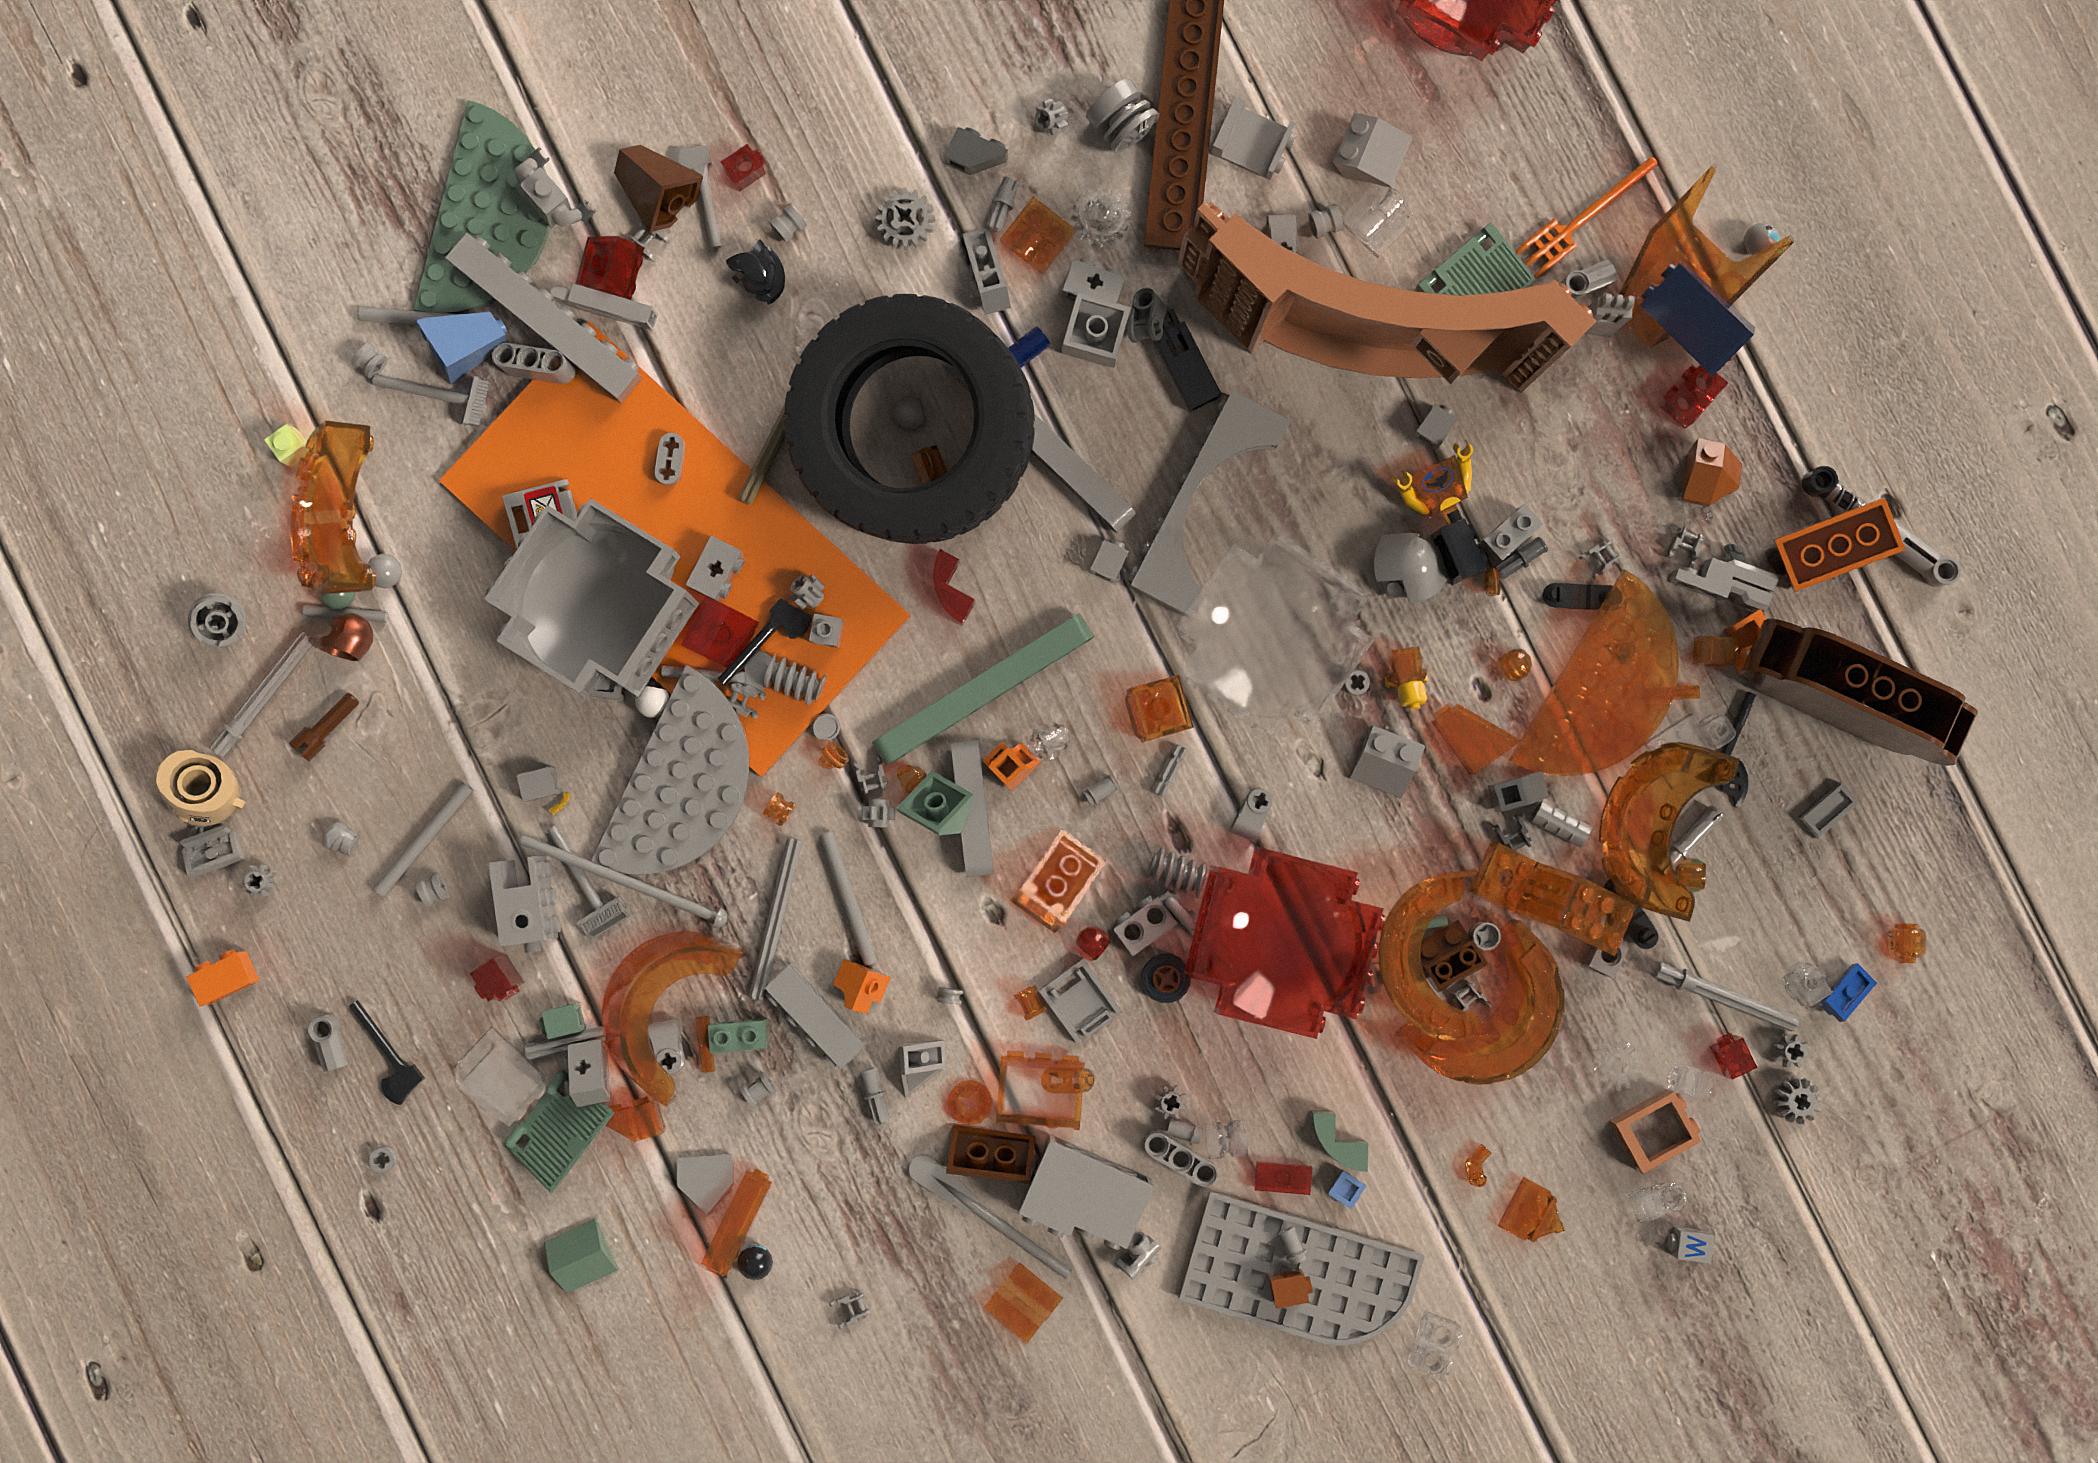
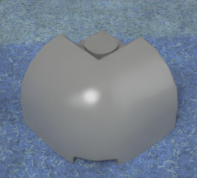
M1417 533L1384 534L1375 550L1374 572L1376 582L1382 581L1387 599L1408 598L1409 603L1420 602L1431 598L1444 587L1448 574L1438 546L1433 547L1428 541L1419 538Z

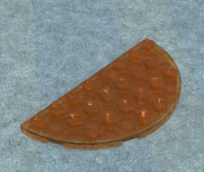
M1622 570L1509 761L1534 772L1542 771L1543 774L1575 776L1593 773L1613 766L1632 755L1647 742L1662 723L1670 708L1678 681L1679 654L1677 640L1672 623L1659 599L1647 585L1629 571Z

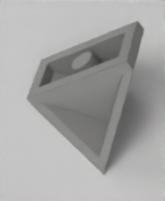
M945 1040L907 1042L900 1045L901 1076L905 1098L938 1071L946 1068Z

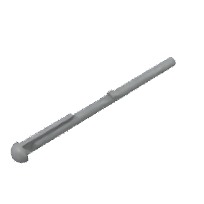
M523 834L519 844L710 920L714 922L713 928H720L727 922V913L723 908H720L719 912H715L702 905Z

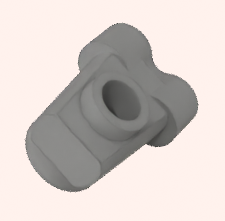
M1138 1232L1133 1235L1127 1248L1129 1251L1118 1258L1115 1263L1134 1280L1142 1272L1141 1269L1144 1266H1149L1156 1261L1158 1257L1157 1252L1161 1248L1151 1237L1146 1236L1143 1232Z

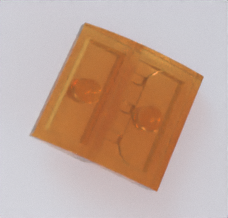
M1018 1263L984 1305L983 1309L1025 1344H1028L1063 1297L1024 1265Z

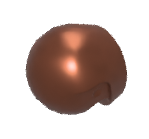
M341 614L330 622L329 626L332 627V631L328 636L320 638L318 647L330 655L350 661H360L373 643L372 627L364 617L358 614Z

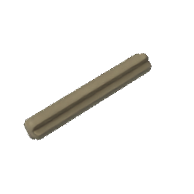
M784 406L739 494V500L745 504L751 505L785 439L784 420L787 419V415L784 414Z

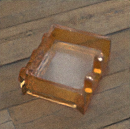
M1007 1050V1055H1001L996 1124L1013 1123L1020 1126L1038 1125L1046 1126L1047 1128L1063 1127L1080 1130L1085 1062L1079 1061V1056L1063 1055L1062 1060L1051 1059L1052 1054L1035 1052V1057H1024L1023 1051Z

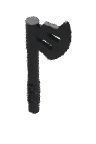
M1751 692L1746 693L1741 703L1742 705H1740L1729 736L1708 783L1719 787L1720 785L1722 792L1732 796L1736 808L1741 806L1747 795L1748 774L1742 761L1729 763V759L1756 697V694ZM1724 772H1737L1738 777H1729L1724 775ZM1730 784L1739 785V790L1730 788Z

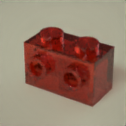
M507 955L494 957L470 973L476 982V985H474L476 992L482 999L486 998L488 1002L496 999L499 1002L510 999L520 992L518 987L525 983Z

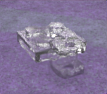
M1690 713L1644 742V745L1671 789L1676 790L1722 761L1715 749L1718 750L1729 743L1735 737L1736 731L1726 716L1711 714L1698 722L1694 714ZM1678 746H1688L1689 750L1686 751V758L1682 756L1677 757Z

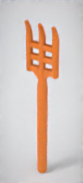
M1654 157L1648 158L1576 216L1568 225H1559L1556 219H1552L1527 239L1515 251L1517 255L1533 243L1539 250L1524 263L1526 267L1542 255L1548 260L1533 276L1535 278L1539 277L1575 249L1577 244L1571 240L1572 232L1583 226L1656 167L1657 160ZM1552 228L1557 233L1555 237L1549 233V230ZM1542 236L1548 241L1545 245L1539 239ZM1561 240L1567 245L1564 249L1558 243ZM1552 247L1558 253L1555 256L1549 252Z

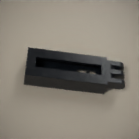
M1171 308L1167 310L1171 321L1168 322L1166 317H1164L1162 337L1160 340L1154 341L1188 410L1192 412L1220 398L1222 393L1185 321L1180 323L1174 309ZM1171 339L1174 349L1182 345L1184 352L1174 356L1166 341Z

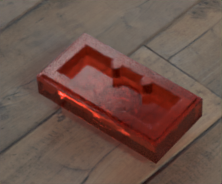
M1256 1161L1255 1191L1310 1195L1312 1166Z

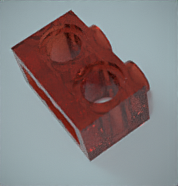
M1692 364L1681 375L1684 381L1678 387L1673 385L1665 393L1663 398L1666 401L1660 407L1684 429L1696 421L1728 384L1718 373L1712 376L1700 364L1696 367ZM1697 377H1700L1705 381V389H1701L1697 386ZM1679 397L1684 398L1688 402L1687 410L1679 406Z

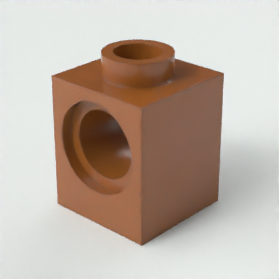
M1301 1269L1268 1275L1273 1303L1276 1309L1310 1303L1308 1294L1313 1293L1309 1276H1304Z

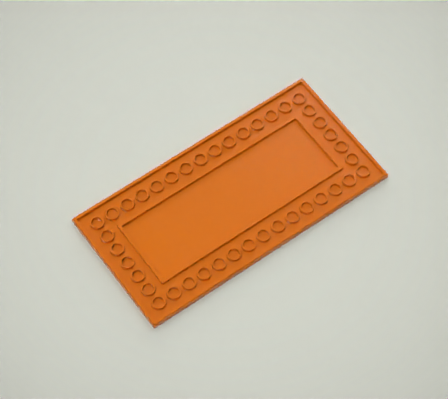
M589 320L586 322L587 325L597 332L594 336L601 343L605 340L611 343L618 350L616 355L623 361L626 357L629 358ZM575 365V376L566 384L532 380L439 481L515 551H517L502 496L561 480H568L570 486L559 489V492L571 490L577 512L591 498L674 549L681 557L674 566L675 570L670 581L685 589L699 602V605L652 675L671 695L679 678L662 676L663 665L685 667L688 664L697 669L724 671L765 627L771 617L770 609L781 598L793 607L810 614V627L801 637L790 639L784 628L781 627L771 635L758 651L765 652L772 658L776 654L777 663L785 657L786 667L796 662V671L798 672L803 666H806L807 676L815 670L817 671V680H820L824 674L827 675L825 685L816 702L814 700L810 705L805 704V696L797 701L794 697L795 691L788 697L784 695V688L780 692L774 691L773 683L769 688L765 687L766 697L764 700H760L759 695L755 698L749 696L747 699V706L758 712L756 719L751 718L752 714L746 717L738 713L748 741L749 767L760 777H763L911 615L765 481H763L751 505L741 502L739 494L752 469L640 367L637 372L642 379L622 403ZM667 433L678 434L686 445L682 476L680 481L673 486L661 484L655 476L659 441ZM672 439L670 444L666 443L665 445L670 450L669 457H672L675 448H679L675 439ZM668 462L667 470H662L661 472L666 480H669L670 476L675 475V472L671 470V462ZM513 510L519 534L528 532L529 528L524 510ZM710 536L741 550L744 553L743 559H745L739 574L734 573L730 581L732 584L730 593L726 599L721 598L720 602L686 585ZM720 566L712 568L715 575H722L724 571ZM813 574L825 586L821 590L824 593V598L815 608H809L806 605L804 609H801L790 598V595L793 594L790 590L791 584L801 575H805L808 578ZM814 613L841 618L845 621L840 649L813 644L809 641ZM744 666L738 672L745 671ZM713 681L726 698L731 697L733 693L731 685L733 683H727L724 686L721 682ZM738 694L737 700L742 701L744 695Z

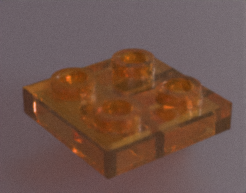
M1033 196L1002 235L1000 242L1041 274H1044L1075 235L1076 229Z

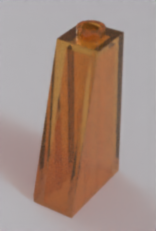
M754 1169L753 1173L746 1170L701 1262L703 1269L726 1280L728 1279L772 1186V1182L768 1180V1174L758 1169Z

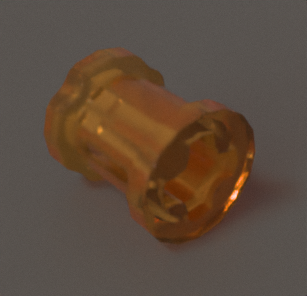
M1032 985L1013 995L1022 1006L1025 1020L1036 1017L1047 1010L1046 1006H1042L1036 993V985Z

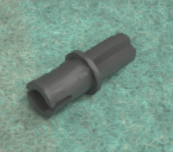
M1537 537L1520 550L1516 548L1514 554L1495 566V571L1497 569L1499 577L1505 579L1520 568H1527L1531 561L1548 551L1545 542L1540 537Z

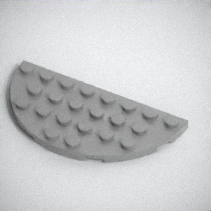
M688 664L685 666L591 859L592 862L611 868L619 873H660L675 869L698 858L724 836L737 817L745 799L749 782L750 754L743 724L735 708L731 706L729 700L716 684Z

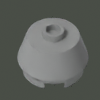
M210 593L200 597L192 604L188 613V625L192 634L199 641L209 646L222 647L232 644L242 636L246 628L247 617L244 608L235 598L223 593Z

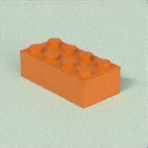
M1886 498L1877 499L1773 540L1791 587L1795 592L1906 550Z

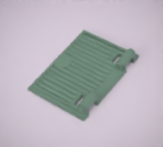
M1490 222L1416 286L1423 293L1463 296L1527 288L1536 278L1492 222ZM1490 237L1494 244L1485 251L1480 244ZM1438 280H1441L1445 286L1435 293L1431 286Z
M565 1069L556 1073L546 1086V1094L525 1121L517 1124L504 1140L505 1147L550 1193L554 1192L614 1115V1112L604 1102L577 1107L572 1098H568L567 1095L564 1096L558 1089L564 1081H569V1073ZM523 1134H526L531 1140L522 1149L517 1141Z

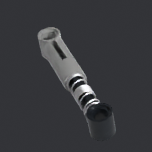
M1829 466L1817 467L1807 472L1802 479V488L1806 494L1812 497L1819 496L1821 499H1827L1828 502L1833 501L1835 506L1838 505L1844 512L1867 504L1860 497H1855V493L1846 491L1845 486L1839 483L1836 471ZM1817 475L1821 476L1824 480L1823 488L1816 484L1815 479ZM1894 519L1906 549L1894 554L1921 574L1925 582L1932 587L1949 585L1959 579L1961 568L1955 559L1944 557ZM1939 566L1943 567L1946 572L1944 579L1938 574Z

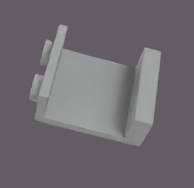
M1235 96L1214 142L1211 154L1271 180L1274 172L1280 173L1286 160L1281 157L1284 149H1291L1297 134L1293 133L1295 123L1290 121L1288 127L1247 110L1244 108L1245 100Z

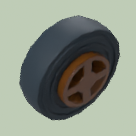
M1161 953L1152 957L1145 964L1141 973V983L1144 991L1151 999L1160 1003H1172L1180 1000L1187 993L1191 984V973L1187 964L1180 957Z

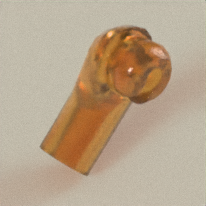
M1482 1144L1479 1145L1465 1163L1467 1180L1476 1187H1483L1487 1182L1482 1164L1492 1154Z

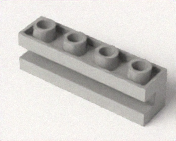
M792 963L765 987L768 991L766 997L776 1007L781 1005L786 1010L787 1014L785 1017L795 1027L801 1026L806 1032L804 1035L805 1039L813 1047L818 1045L825 1052L823 1057L833 1068L838 1066L842 1069L867 1045L866 1041Z

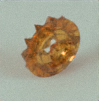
M967 1080L954 1086L948 1096L947 1104L950 1115L958 1123L970 1126L981 1123L989 1115L992 1107V1098L990 1092L983 1084ZM974 1092L977 1093L974 1103L980 1110L971 1107L966 1113H963L965 1103L959 1096L969 1099L973 1096Z

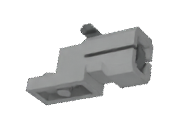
M1731 543L1724 546L1728 555L1724 557L1723 561L1713 557L1704 561L1699 576L1697 575L1698 571L1688 567L1674 570L1670 574L1669 583L1718 601L1726 599L1730 595L1735 597L1739 606L1752 611L1761 609L1762 612L1768 609L1773 596L1770 591H1775L1779 578L1776 574L1751 566L1745 562L1740 546Z

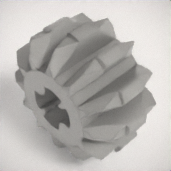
M1796 1076L1791 1077L1790 1083L1786 1080L1781 1081L1783 1090H1774V1093L1780 1095V1097L1772 1101L1774 1105L1780 1106L1777 1114L1785 1116V1121L1789 1123L1796 1121L1800 1125L1805 1123V1118L1810 1121L1815 1120L1812 1112L1822 1111L1820 1107L1816 1106V1103L1824 1100L1822 1096L1815 1095L1819 1090L1818 1086H1810L1809 1079L1803 1078L1800 1081ZM1796 1096L1801 1099L1799 1105L1794 1102Z

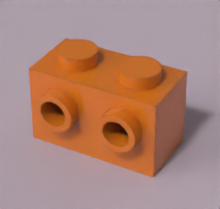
M235 949L219 955L220 961L213 964L207 961L193 968L195 972L186 976L199 1007L211 1005L260 981L247 951L236 952Z

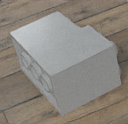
M1049 1134L1032 1173L1030 1184L1027 1185L1019 1203V1214L1023 1216L1022 1220L1033 1226H1037L1038 1223L1049 1227L1048 1232L1063 1238L1064 1234L1071 1237L1074 1228L1078 1227V1232L1086 1237L1093 1239L1094 1235L1103 1238L1104 1244L1113 1249L1119 1250L1120 1246L1127 1249L1154 1188L1152 1179Z

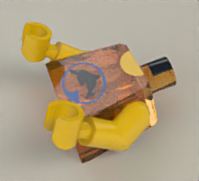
M1465 440L1466 447L1460 451L1459 445L1455 443L1453 450L1458 455L1457 459L1453 455L1413 476L1402 469L1403 478L1401 481L1393 475L1391 481L1399 487V492L1405 505L1421 515H1427L1429 518L1442 512L1448 525L1463 520L1457 504L1468 498L1467 494L1471 489L1472 465L1470 456L1473 453L1472 445Z

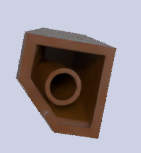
M642 145L619 149L614 170L615 176L646 230L649 232L670 228L678 220L675 215L685 205L690 208L697 200L703 179L700 173Z

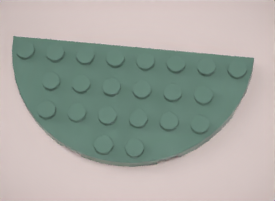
M470 100L467 101L414 311L459 313L469 310L471 312L496 301L445 258L466 232L473 238L479 235L490 245L488 250L495 256L498 252L501 253L512 263L509 267L513 271L518 273L521 270L525 274L538 261L549 235L550 227L515 189L520 184L514 175L515 169L535 151V148L521 130L506 117L489 107Z

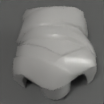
M340 821L324 830L323 846L331 851H339L349 856L353 845L360 835Z

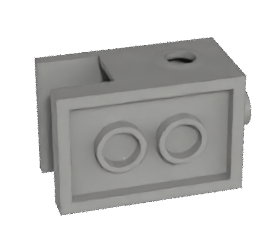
M547 856L527 857L531 885L518 887L515 860L488 863L500 947L524 943L525 953L542 950L541 941L558 938V932L561 931L559 916H555L554 905L557 904V894L555 888L551 887L550 877H553L552 862L548 861Z

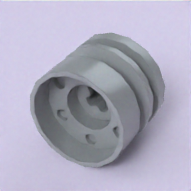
M1130 78L1122 79L1112 85L1096 99L1086 113V118L1097 131L1109 128L1104 135V140L1107 143L1112 142L1111 149L1115 153H1120L1139 142L1159 118V113L1155 109L1149 110L1151 105L1149 101L1144 100L1137 103L1141 96V91Z

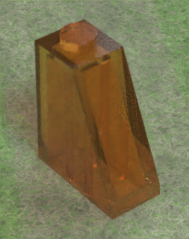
M1449 704L1444 705L1435 712L1437 717L1431 721L1469 775L1476 774L1519 743L1517 737L1459 704L1452 707Z

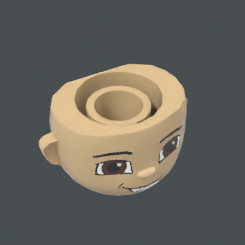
M193 750L176 751L157 766L156 786L170 811L184 823L201 827L212 826L227 819L235 810H242L246 804L245 801L240 799L241 789L233 771L216 757L200 754ZM211 783L210 788L204 794L198 796L190 795L195 787Z

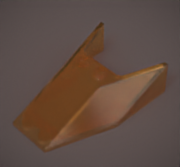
M1714 163L1651 228L1619 295H1623V298L1634 296L1632 318L1626 325L1650 348L1669 339L1671 336L1640 306L1644 300L1641 295L1652 283L1657 287L1664 279L1661 276L1662 272L1672 262L1675 265L1680 261L1684 262L1723 299L1732 305L1794 243L1795 238L1789 235L1755 254L1735 262L1693 224V216L1717 169Z

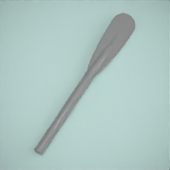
M922 1154L916 1156L911 1161L909 1174L917 1183L945 1201L967 1212L978 1215L1063 1278L1067 1279L1071 1274L1072 1269L983 1206L978 1198L953 1174H946V1168L933 1158Z

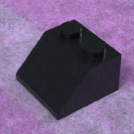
M1466 519L1441 527L1430 535L1434 545L1438 546L1442 554L1452 585L1487 570V556L1483 549H1478L1474 540L1477 539L1475 529L1472 524H1467Z

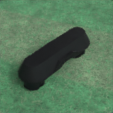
M1551 583L1545 587L1542 594L1544 602L1554 608L1613 610L1619 607L1622 602L1621 591L1612 585Z
M1619 877L1609 879L1604 885V894L1621 924L1638 947L1642 949L1653 948L1658 941L1657 930L1640 906L1632 890Z

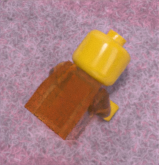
M1417 646L1392 650L1389 656L1392 672L1384 677L1386 688L1398 686L1397 691L1401 706L1410 710L1420 709V705L1427 701L1424 683L1428 681V670L1422 668L1420 648Z

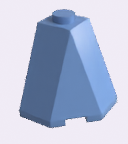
M491 312L429 317L417 320L420 334L425 341H429L428 346L432 352L431 354L450 384L459 380L491 356L498 344L506 343L505 333H507V329L501 319H495Z

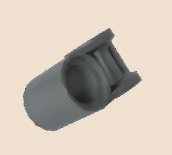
M1142 288L1133 297L1130 319L1127 324V334L1132 343L1150 338L1153 341H1158L1162 337L1166 306L1151 288Z

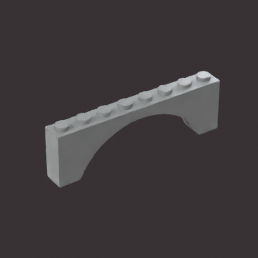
M1233 390L1229 397L1225 395L1222 397L1216 409L1221 412L1217 421L1210 420L1204 432L1208 436L1204 445L1198 443L1191 457L1196 460L1191 470L1185 468L1179 480V483L1183 484L1178 494L1172 493L1166 507L1170 508L1166 518L1160 516L1153 530L1157 532L1154 541L1148 540L1140 554L1145 557L1141 566L1135 565L1128 577V580L1132 581L1130 585L1132 590L1186 618L1190 616L1202 593L1190 572L1183 542L1185 516L1193 495L1205 478L1226 461L1251 451L1276 449L1291 420Z

